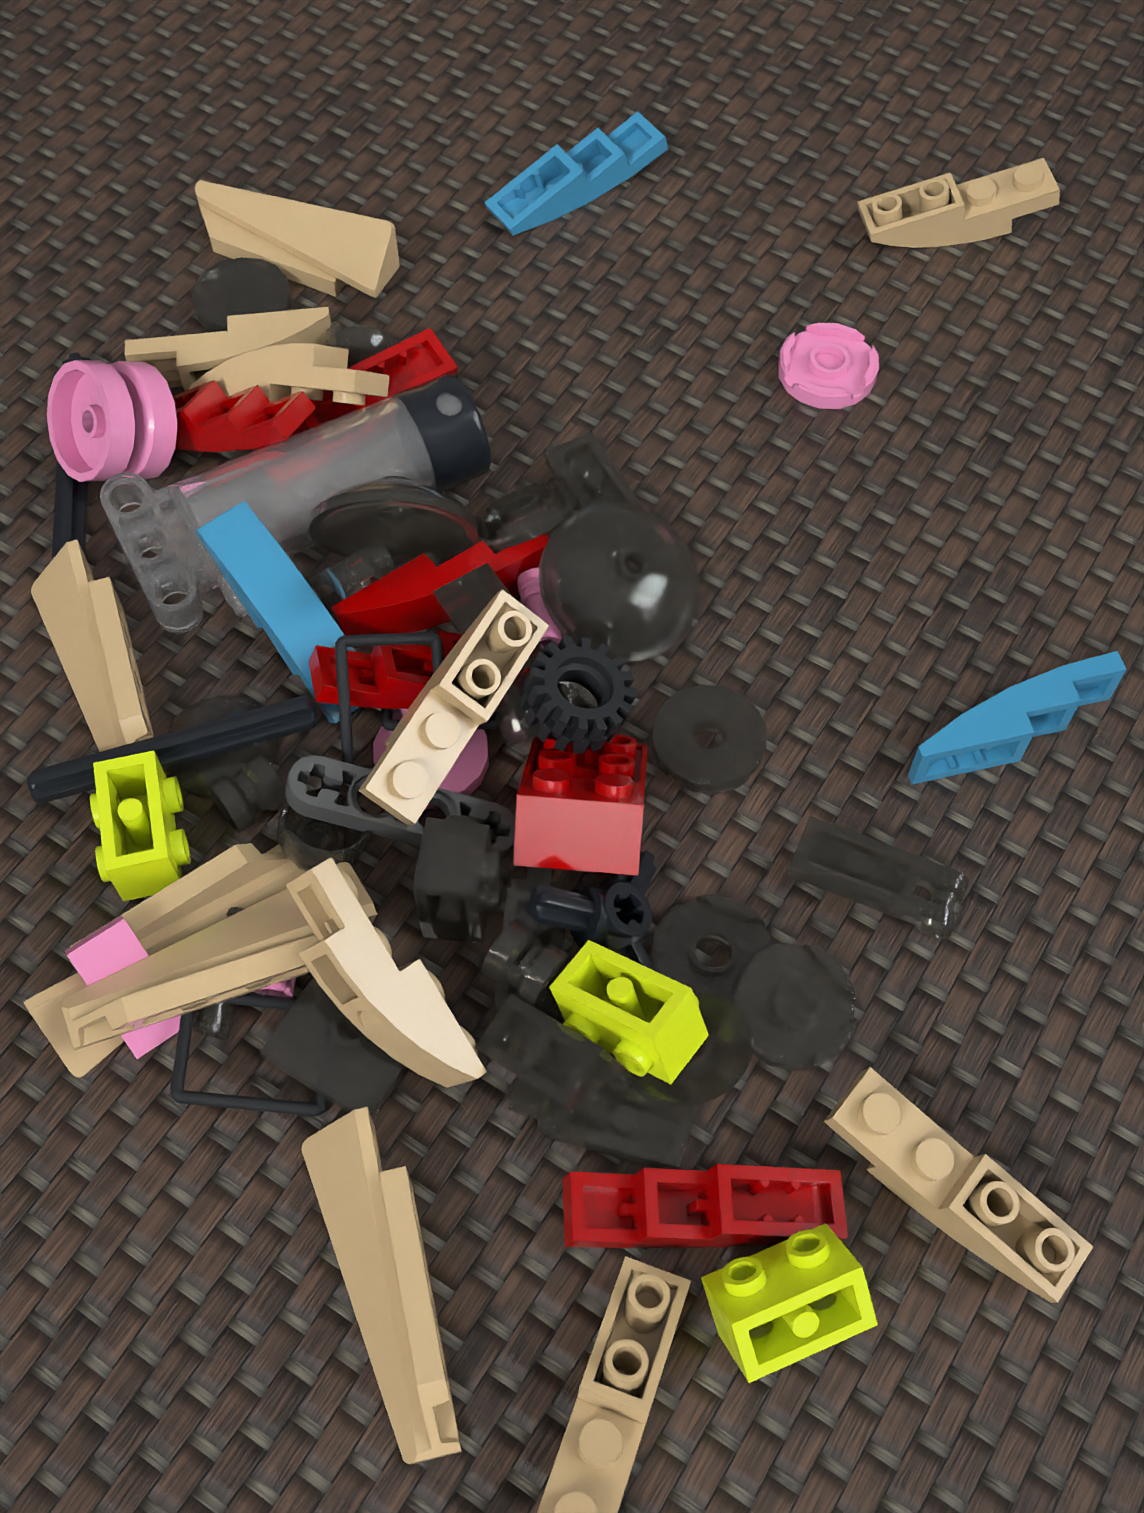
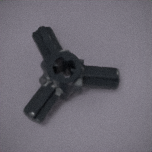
M648 850L640 851L638 875L614 874L612 878L602 880L597 887L588 886L579 893L545 885H539L532 889L530 899L526 903V912L529 916H532L535 922L570 930L573 939L580 949L590 940L656 971L641 943L642 940L650 936L648 929L652 921V912L644 894L656 872V866L653 863L655 857Z

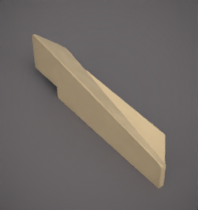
M199 180L195 186L201 215L215 253L337 297L346 284H349L365 294L377 298L400 267L395 227L390 221Z
M78 540L66 542L33 583L31 594L99 752L152 738L154 734L124 609L110 577L94 580L91 568Z
M282 840L279 845L264 854H261L252 843L237 844L123 913L122 917L150 956L287 889V883L310 869L289 840ZM79 973L66 978L23 1002L68 1070L77 1078L86 1075L124 1042L120 1035L74 1050L62 1011L61 1001L64 997L87 987Z
M347 862L336 864L339 870L345 872L354 882L358 892V902L372 924L377 915L373 901L352 866ZM287 888L64 997L61 1001V1007L73 1048L78 1050L311 973L298 953L319 940Z
M368 1108L355 1109L308 1137L303 1142L301 1151L403 1461L407 1464H416L462 1452L412 1182L406 1166L382 1171L375 1126Z

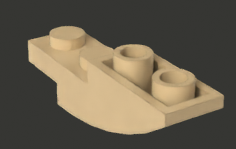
M1041 158L958 185L955 184L950 172L870 197L857 203L871 242L912 248L941 247L982 241L1012 233L1013 218L1059 205L1060 189L1045 158Z
M329 307L227 316L228 331L125 340L126 361L145 362L156 367L167 381L169 388L183 387L185 392L190 389V385L206 372L226 360L245 352L266 346L288 343H313L335 347Z
M288 343L255 349L226 360L206 372L190 385V389L214 380L227 397L258 385L270 402L303 390L310 400L323 401L324 391H333L332 402L365 405L366 395L388 396L389 375L347 369L349 349L313 343Z
M503 589L498 591L453 647L385 742V745L388 747L358 791L407 826L415 824L477 727L489 720L549 625Z
M332 857L286 884V887L319 940L298 953L333 1003L368 1039L393 1059L417 1074L447 1088L476 1080L487 1072L477 1056L478 1049L473 1037L465 1028L459 1026L446 1004L444 990L437 977L426 970L420 959L397 968L392 959V950L387 938L378 928L372 926L358 902V892L354 882L345 872L339 870Z
M871 1067L861 1071L824 1120L830 1128L871 1162L866 1170L894 1194L982 1260L1051 1303L1059 1302L1093 1249L1089 1242L987 1154L974 1157Z
M625 1256L537 1513H618L691 1280Z

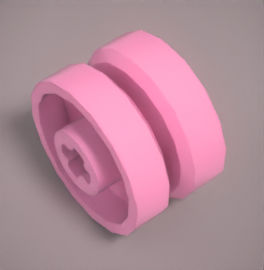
M74 360L63 364L55 374L48 394L47 423L50 442L55 456L68 476L79 482L107 481L116 478L121 480H144L158 477L169 466L176 447V409L168 383L156 367L138 361H118L107 364L96 360Z

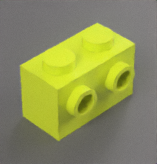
M155 751L93 763L96 793L90 794V806L95 825L101 832L102 845L96 846L95 855L102 881H111L122 900L128 901L154 895L182 878L181 866L190 864L191 857L184 829L176 830L174 813L184 810L182 793L177 777L167 778Z
M590 940L586 942L549 987L565 1020L563 1028L568 1036L586 1049L593 1050L597 1046L613 1054L623 1067L638 1076H645L649 1073L671 1085L709 1036L698 1007L699 1000L693 993L692 988Z
M826 1223L813 1229L799 1231L790 1236L788 1240L749 1257L734 1259L725 1265L724 1268L701 1277L718 1335L748 1383L878 1325L863 1267Z

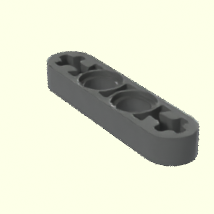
M310 755L294 763L288 773L285 797L290 807L305 817L480 863H494L502 860L514 845L516 818L508 808L498 803L438 788L428 805H434L445 813L447 826L441 830L432 831L422 827L418 821L413 825L407 826L387 811L380 815H370L359 807L356 800L357 795L360 793L358 790L372 769L324 756ZM310 776L322 779V789L318 797L306 794V784ZM342 783L350 784L344 806L336 804ZM462 814L467 816V819L463 825L465 830L461 837L453 833ZM484 823L495 825L494 834L498 837L494 844L484 841V832L481 831Z

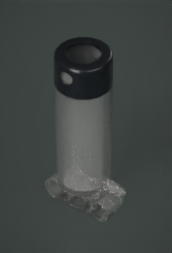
M446 374L292 435L286 441L267 445L153 492L144 478L136 474H116L109 478L102 486L100 499L112 532L155 620L165 630L181 633L197 626L203 617L204 607L200 594L218 586L228 605L232 606L237 616L245 617L249 615L195 533L196 529L240 502L245 501L289 557L486 474L491 465V449L484 424L472 397L462 382L454 375ZM127 505H140L134 511L120 512ZM149 549H163L162 553L156 557H141ZM183 593L187 595L184 600L177 604L163 603L165 598L171 594Z

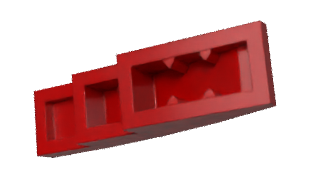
M431 328L347 368L389 375L387 397L366 395L365 405L332 402L333 391H324L323 401L310 400L316 409L286 441L252 449L278 489L328 463L392 422L389 405L392 395L441 375H455L457 373L458 366Z
M212 380L173 396L177 417L175 449L220 452L247 450L286 441L316 407L303 390L270 402L258 385L227 397L218 384Z
M539 528L495 554L482 540L438 567L423 553L332 606L333 619L344 635L414 633L458 620L483 610L497 592L502 589L512 597L519 593L517 579L524 571L538 567L554 569L553 541Z
M439 631L438 635L443 643L444 659L463 635ZM417 644L374 646L371 654L347 650L350 706L409 709L433 675L432 650L428 646ZM315 645L308 661L315 701L338 704L335 648ZM535 648L499 704L507 703L510 697H517L518 701L523 695L520 692L522 683L539 652L542 653V649Z
M716 1164L707 1171L642 1168L635 1175L570 1171L563 1177L564 1247L711 1248L771 1246L788 1240L790 1236L799 1231L813 1229L825 1223L841 1241L848 1239L841 1170Z

